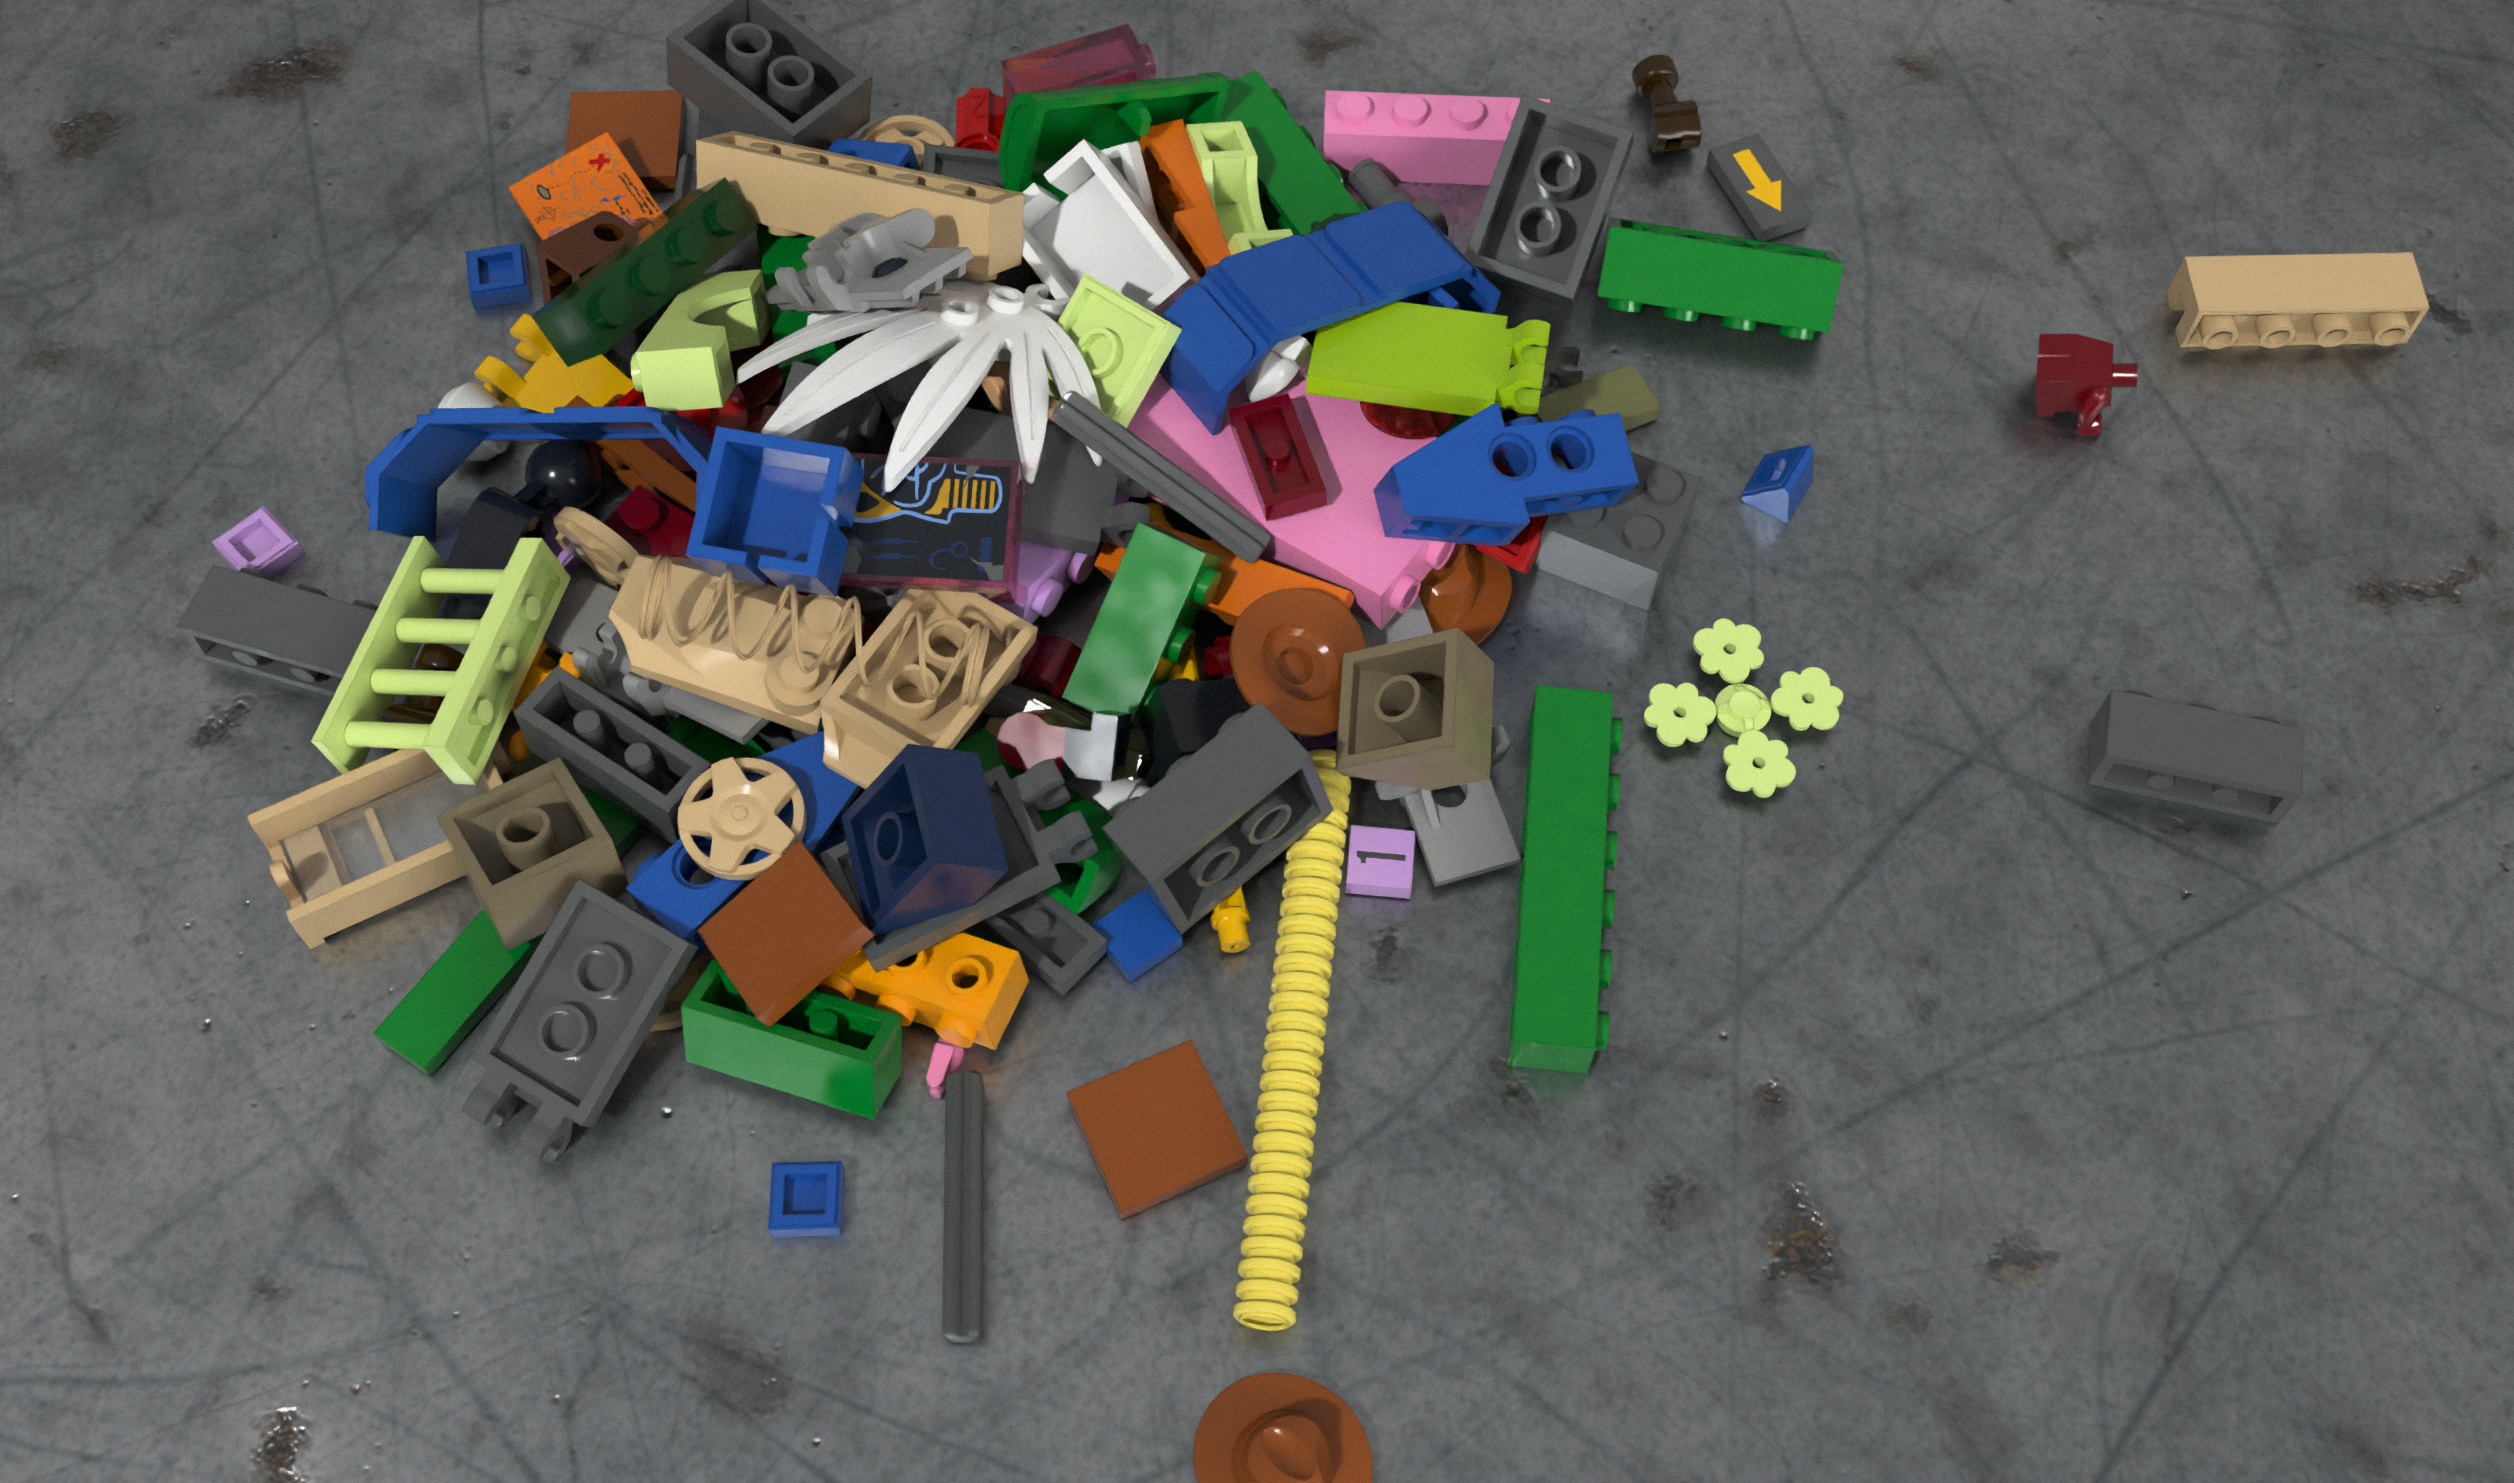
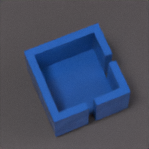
M716 426L686 556L710 576L722 577L723 573L730 569L734 580L766 585L769 578L779 588H785L793 582L797 591L836 597L849 543L847 537L839 530V526L852 528L865 471L845 447Z

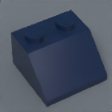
M907 744L841 816L864 920L875 935H881L973 906L1009 870L1006 862L1005 846L1000 839L991 804L990 788L985 781L979 754L976 752Z

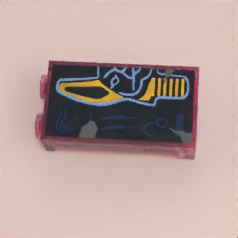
M851 453L865 473L852 528L839 526V530L849 540L839 585L986 593L988 599L994 603L1016 604L1026 481L1019 462L923 457L893 491L886 492L883 489L882 481L888 455Z

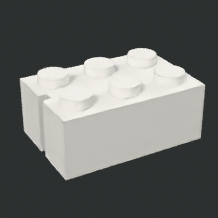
M1085 139L1043 174L1051 185L1068 194L1067 198L1061 202L1056 195L1036 183L1031 184L1022 192L1024 193L1022 256L1040 280L1049 286V291L1056 300L1064 297L1070 299L1084 273H1087L1161 316L1186 289L1196 285L1201 280V277L1108 156Z

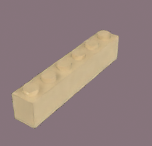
M730 131L696 140L697 189L726 177L754 221L758 224L767 225L770 234L778 236L806 234L815 236L816 239L828 232L831 226L862 213H875L881 218L893 217L909 209H924L934 219L935 235L932 241L921 249L969 247L974 258L966 262V272L962 276L964 279L992 281L997 279L999 272L1022 264L1024 193L737 131Z

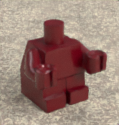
M2040 334L2036 375L2037 417H2054L2056 412L2077 413V436H2100L2102 426V414L2100 412L2104 407L2111 406L2112 387H2137L2138 363H2113L2114 344L2079 334Z

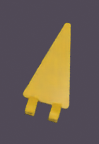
M524 313L510 329L511 336L521 340L515 347L516 354L534 363L524 377L521 378L503 361L490 355L485 358L474 372L477 379L486 382L483 387L506 408H528L541 413H554V408L565 407L577 395L593 407H603L616 394L625 396L634 388L633 382L602 354L567 367L533 318Z

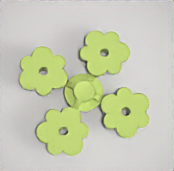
M1721 618L1714 623L1713 629L1704 628L1695 634L1693 648L1702 656L1700 667L1704 672L1708 674L1719 673L1724 681L1733 685L1721 690L1714 704L1709 698L1698 696V689L1691 683H1682L1677 688L1667 683L1657 684L1650 691L1648 697L1650 706L1646 708L1643 719L1648 726L1657 728L1656 735L1661 743L1666 746L1677 747L1682 745L1686 739L1691 742L1703 741L1707 735V725L1711 724L1716 717V721L1723 731L1729 735L1739 737L1737 745H1729L1723 752V760L1729 766L1725 775L1727 784L1736 791L1746 792L1752 789L1758 797L1768 798L1774 793L1776 787L1781 788L1790 785L1796 775L1794 764L1786 758L1788 755L1787 745L1780 740L1769 741L1767 736L1760 732L1770 719L1771 708L1778 715L1789 717L1790 725L1796 730L1803 731L1811 725L1819 730H1828L1833 728L1839 719L1837 707L1843 701V692L1836 686H1830V678L1824 670L1817 667H1809L1804 669L1800 675L1793 671L1782 674L1779 681L1780 688L1773 692L1769 702L1766 695L1758 688L1748 684H1741V682L1747 679L1750 669H1758L1763 664L1764 654L1758 649L1761 643L1760 632L1748 624H1741L1735 627L1731 620Z

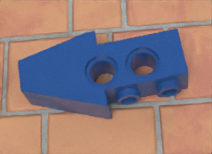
M1499 403L1490 405L1394 464L1373 491L1385 537L1502 546L1508 545L1530 523L1529 517L1615 506L1639 484L1620 413L1596 416L1594 410L1585 409L1569 413L1557 421L1539 423L1537 417L1527 416L1504 424ZM1551 454L1560 457L1567 469L1558 465ZM1493 461L1504 465L1509 471L1510 476L1502 474L1495 467Z
M823 730L755 758L776 764L785 770L796 782L804 798L807 810V824L802 842L813 851L825 867L819 853L845 841L846 836L841 816L865 789L827 768L823 762ZM744 773L750 782L766 777L756 773ZM792 799L782 808L778 815L790 829L794 816ZM693 835L696 846L710 858L712 839ZM679 838L664 853H655L643 861L634 873L633 882L626 887V890L638 909L645 916L698 946L696 953L691 959L695 961L708 948L697 930L755 879L736 881L715 877L706 884H691L690 879L692 875L701 867L690 857L681 838ZM752 849L741 865L762 860L769 856L770 853L759 849Z

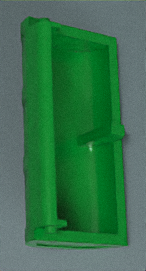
M1210 72L1174 78H1154L1118 84H1099L1071 89L1018 93L1011 99L1008 106L999 144L998 160L1004 187L1008 190L1023 192L1031 184L1036 183L1056 195L1062 202L1069 195L1051 185L1043 174L1083 139L1099 150H1103L1128 142L1139 141L1140 143V137L1148 135L1150 126L1183 119L1185 127L1187 124L1220 122L1231 79L1220 72Z

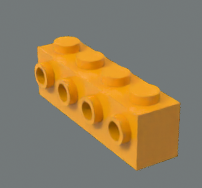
M959 932L878 973L874 971L863 947H861L815 989L846 1000H856L873 1006L876 1009L902 1016V1026H910L912 1021L932 1027L941 1038L954 1045L970 1048L973 1043H977L996 1050L1029 979L1018 951Z

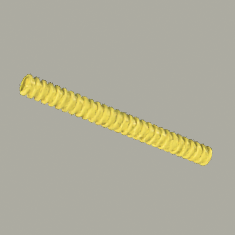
M1315 749L1308 752L1333 807V811L1289 846L1286 851L1288 863L1284 868V878L1287 881L1282 885V897L1284 898L1280 903L1282 919L1278 921L1277 930L1280 937L1276 940L1275 952L1279 956L1274 959L1273 971L1276 975L1271 981V991L1274 994L1269 998V1010L1272 1014L1267 1017L1266 1029L1270 1033L1265 1036L1264 1049L1268 1053L1262 1059V1069L1266 1073L1260 1076V1089L1263 1093L1258 1096L1257 1108L1262 1113L1257 1115L1255 1119V1129L1260 1133L1253 1137V1149L1257 1154L1251 1157L1250 1169L1255 1174L1249 1177L1248 1190L1254 1195L1246 1199L1245 1210L1251 1216L1244 1219L1243 1232L1249 1237L1241 1241L1240 1251L1247 1258L1239 1262L1238 1274L1244 1280L1236 1284V1296L1242 1302L1234 1305L1233 1317L1242 1325L1266 1331L1284 1330L1296 1323V1312L1290 1306L1298 1302L1299 1290L1292 1285L1300 1281L1301 1269L1295 1263L1302 1260L1303 1247L1297 1242L1304 1239L1305 1226L1299 1221L1307 1217L1308 1206L1302 1200L1309 1196L1310 1184L1304 1179L1311 1176L1312 1163L1307 1158L1313 1155L1314 1143L1309 1138L1315 1135L1316 1122L1312 1117L1317 1115L1318 1102L1314 1097L1319 1095L1320 1082L1316 1078L1322 1072V1062L1319 1060V1057L1324 1053V1042L1320 1038L1326 1034V1022L1323 1018L1328 1015L1329 1004L1325 999L1330 995V983L1327 980L1332 976V964L1329 961L1334 957V945L1331 942L1336 937V926L1333 923L1338 918L1336 904L1340 899V889L1337 886L1341 884L1342 880L1340 867L1343 865L1344 853L1342 849L1345 847L1346 835L1343 831L1347 829L1348 817L1345 813L1349 811L1350 799L1348 795L1351 793L1352 783L1349 779L1351 776L1341 775L1335 770L1337 751L1329 749Z

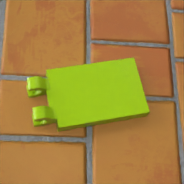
M1395 301L1317 329L1307 372L1306 394L1465 416H1474L1490 405L1499 403V407L1510 408L1518 413L1536 414L1538 413L1541 390L1537 389H1542L1547 348L1540 346H1548L1551 324L1533 319L1524 321L1515 328L1506 329L1508 316Z

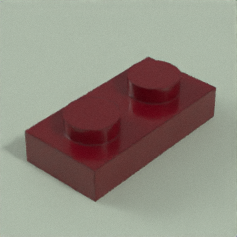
M1288 393L1228 409L1231 429L1266 521L1327 505L1325 485Z

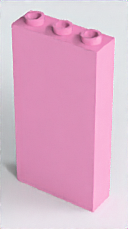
M1158 372L1127 429L1268 531L1271 539L1258 559L1350 590L1356 597L1350 612L1383 630L1396 612L1403 614L1412 606L1419 593L1421 581L1432 568L1436 570L1441 569L1450 558L1456 543L1385 537L1373 491L1394 464L1437 439V437L1374 403L1306 394L1307 378L1296 374L1287 386L1268 398L1286 393L1289 394L1325 485L1327 505L1266 521L1229 421L1228 409L1253 403L1249 399L1245 379L1243 378L1229 393L1221 432L1212 435ZM1148 491L1147 496L1151 497L1152 499L1158 501L1164 506L1175 511L1173 508L1168 506L1166 503H1164L1162 500H1160Z

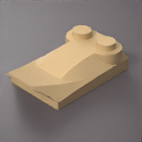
M636 555L608 617L618 630L625 644L631 672L752 715L763 717L766 720L809 735L820 732L823 726L819 710L820 700L849 665L856 649L855 617L852 608H850L827 656L820 666L809 674L801 671L795 659L792 639L791 592L764 645L756 655L746 661L738 658L730 639L727 581L709 620L693 642L683 648L676 646L668 633L665 615L655 639L649 641L647 638L643 640L638 632L639 610L647 574L656 556ZM669 557L672 561L670 586L672 623L677 639L685 641L694 632L702 619L721 577L708 575L691 559ZM734 580L735 627L741 653H750L757 644L784 589L769 584L762 585ZM797 594L800 651L802 662L808 668L819 657L847 603L846 600L839 596L831 597L810 594L805 597ZM861 616V626L863 633L865 617Z
M918 577L862 647L866 677L868 680L875 678L887 659L905 620L912 611L919 609L924 622L928 688L930 693H935L944 680L968 631L974 624L981 622L983 626L989 625L990 632L974 706L969 708L968 705H965L963 707L960 703L973 637L945 690L938 697L930 700L926 697L921 684L917 618L915 617L891 665L879 682L871 687L863 683L859 675L857 658L855 656L821 698L819 710L824 729L823 762L827 768L866 790L907 744L953 749L998 690L1010 684L1017 677L1022 659L1036 641L1038 627L953 579Z

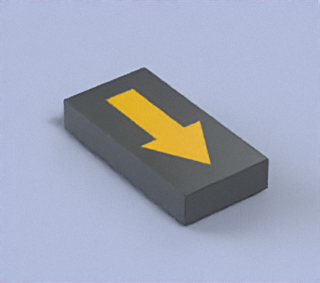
M1759 134L1709 150L1706 161L1707 165L1757 240L1767 241L1809 226L1812 212Z

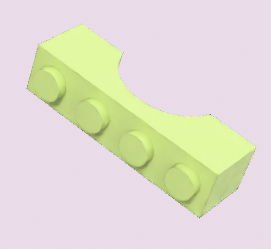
M1242 121L1187 124L1186 130L1230 254L1234 255L1292 236L1291 229L1267 230L1259 200L1257 154Z
M762 269L702 274L677 294L631 358L632 382L637 392L644 393L646 406L656 407L665 411L721 408L724 406L736 386L729 352L761 345L772 327L768 304H764L760 297L766 292Z

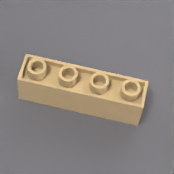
M2413 252L2185 256L2166 292L2170 310L2185 311L2175 329L2180 348L2206 347L2208 349H2221L2236 346L2278 348L2289 345L2334 347L2342 344L2391 346L2398 343H2407L2430 308Z

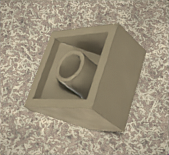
M1459 628L1344 653L1335 770L1345 776L1431 791L1490 779L1494 662Z
M560 757L436 815L439 825L478 901L507 951L547 932L578 879L592 884L614 898L628 892L626 887L629 883L612 838Z

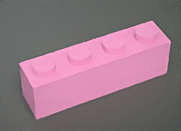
M1325 90L1322 158L1327 164L1332 163L1337 167L1343 180H1350L1348 178L1349 173L1357 164L1366 159L1373 158L1391 182L1490 185L1521 98ZM1539 99L1550 103V99Z

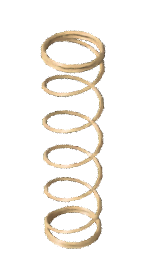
M661 554L652 561L645 581L639 610L638 632L643 640L646 638L649 641L655 639L665 615L668 633L676 646L683 648L693 642L709 620L727 581L730 639L738 658L746 661L756 655L764 645L791 592L792 639L795 659L801 671L809 674L818 668L827 656L854 603L857 665L859 675L866 686H873L887 672L913 619L916 617L921 684L926 697L930 700L935 699L945 690L973 637L960 703L963 707L965 705H968L969 708L974 706L990 632L988 624L983 626L979 622L970 628L941 685L935 693H930L926 674L924 622L919 609L909 614L882 668L873 680H868L863 663L861 608L856 596L851 597L847 601L822 652L813 665L808 668L804 666L801 657L798 628L797 589L793 582L788 584L782 592L757 644L750 653L743 654L739 649L736 636L734 577L732 571L729 569L723 573L696 629L687 640L681 641L677 639L672 623L670 598L672 561L668 556L663 558Z

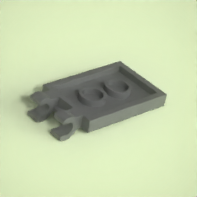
M969 407L962 409L952 424L919 461L921 463L1012 467L1006 538L1095 556L1100 541L1113 543L1127 549L1138 522L1149 523L1150 507L1146 505L1126 502L1114 506L1116 490L1139 498L1147 497L1148 490L1104 458L1102 464L1098 467L1093 462L1085 444L1061 427L1047 424L1042 454L1036 477L1032 484L1027 483L1023 476L1013 417Z
M1053 758L1037 763L1025 773L1011 780L1003 764L984 773L985 781L991 792V804L1000 839L1005 846L1006 862L1009 870L973 906L881 935H874L862 947L876 973L1061 882L1055 864L1080 862L1099 851L1081 811L1069 813L1047 828L1037 811L1055 809L1071 799L1064 785L1065 781ZM844 841L819 854L828 873L864 920L847 841Z
M578 879L471 1058L487 1068L479 1084L466 1099L462 1112L483 1125H488L491 1122L503 1128L515 1110L517 1096L538 1108V1111L523 1130L517 1146L538 1159H543L546 1156L553 1161H558L570 1142L573 1122L580 1126L593 1128L696 953L698 946L592 884Z

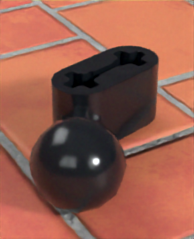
M552 440L540 443L527 459L525 482L527 485L516 495L512 496L496 487H489L482 491L474 500L445 568L505 569L520 538H542L547 544L552 531V519L549 515L552 510L560 512L567 506L580 510L594 502L600 493L603 485L604 469L597 452L582 440ZM449 593L484 612L493 594Z

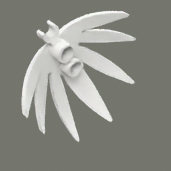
M963 277L943 279L942 289L935 293H924L919 303L913 307H906L898 311L890 312L881 308H870L864 313L831 310L811 314L807 317L806 327L786 336L751 358L738 368L736 385L791 357L846 337L870 331L837 351L812 371L778 407L763 427L761 433L786 437L840 405L927 360L933 367L923 378L911 397L899 422L887 456L882 481L883 489L886 492H891L898 486L952 424L976 392L995 360L1010 361L1009 382L1014 428L1023 476L1029 484H1032L1036 477L1047 427L1049 385L1046 365L1061 398L1070 390L1076 391L1101 409L1096 387L1084 358L1071 338L1057 324L1070 299L1064 297L1057 300H1048L1049 286L1046 284L1030 285L1026 288L1025 293H1022L1017 289L1000 286L989 281H971ZM1086 446L1093 462L1099 467L1102 464L1103 457Z

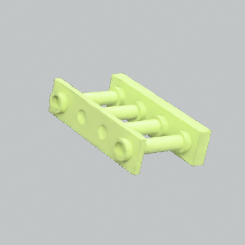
M425 536L413 537L311 740L341 774L363 766L371 748L425 750L454 784L477 785L571 579L542 538H520L505 569L445 568L446 563ZM446 593L493 594L481 619L435 618ZM422 643L469 645L456 671L410 669ZM397 695L445 697L431 724L384 722V718L381 715L387 707L392 706Z

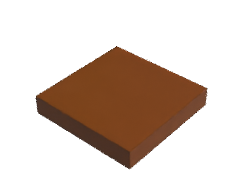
M676 90L572 92L565 155L601 134L608 132L647 190L675 189L679 159L682 157L686 115L685 97Z
M800 840L697 930L753 1014L769 1028L875 935L813 851Z
M1192 1039L1067 1092L1070 1107L1121 1220L1248 1165V1156Z

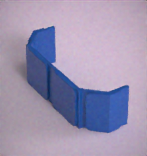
M1397 201L1329 223L1326 229L1304 236L1292 235L1225 257L1220 260L1219 264L1207 267L1206 275L1196 285L1186 289L1160 316L1181 328L1182 331L1160 368L1159 373L1212 435H1216L1221 432L1229 393L1278 342L1438 286L1459 303V310L1493 314L1501 292L1427 216L1418 211L1409 201Z
M648 406L554 408V413H541L528 408L429 409V414L417 415V424L413 428H407L400 432L365 468V501L367 506H369V530L413 539L414 536H425L429 543H436L437 489L483 441L667 440L697 472V510L713 439L708 437L709 430L697 426L696 422L665 410Z

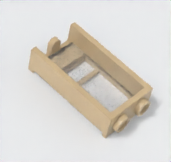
M499 739L495 743L477 785L454 784L425 750L400 749L247 815L251 827L269 850L273 863L268 865L272 877L291 905L292 909L285 911L288 920L309 949L326 943L325 937L465 875L439 825L436 815L505 783L502 775L513 771Z

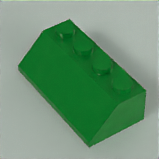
M1609 217L1597 286V296L1608 298L1607 307L1616 310L1641 312L1643 303L1665 307L1664 316L1672 319L1696 322L1700 312L1722 316L1721 325L1729 328L1755 331L1756 323L1762 322L1780 325L1778 334L1782 336L1813 340L1814 331L1830 332L1844 263L1832 251Z

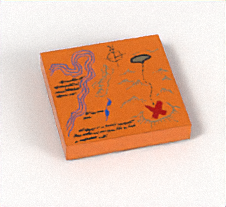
M608 132L601 134L508 187L512 197L541 241L601 211H611L635 228L646 220L653 221L663 213Z

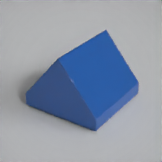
M1803 445L1764 454L1740 498L1746 504L1788 523L1813 480L1814 450L1810 445Z

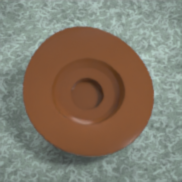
M1456 543L1445 565L1439 570L1432 568L1421 581L1418 595L1433 633L1459 628L1478 646L1494 631L1503 618L1509 605L1512 580L1506 564L1467 544Z
M1291 588L1268 593L1256 599L1245 608L1233 626L1229 652L1230 663L1237 686L1251 707L1261 701L1290 733L1301 736H1321L1338 730L1343 654L1366 649L1367 646L1358 622L1341 602L1319 591Z
M1263 1373L1243 1378L1220 1392L1209 1404L1201 1417L1196 1431L1193 1446V1463L1198 1483H1372L1373 1460L1370 1444L1357 1416L1334 1392L1305 1377L1286 1373Z

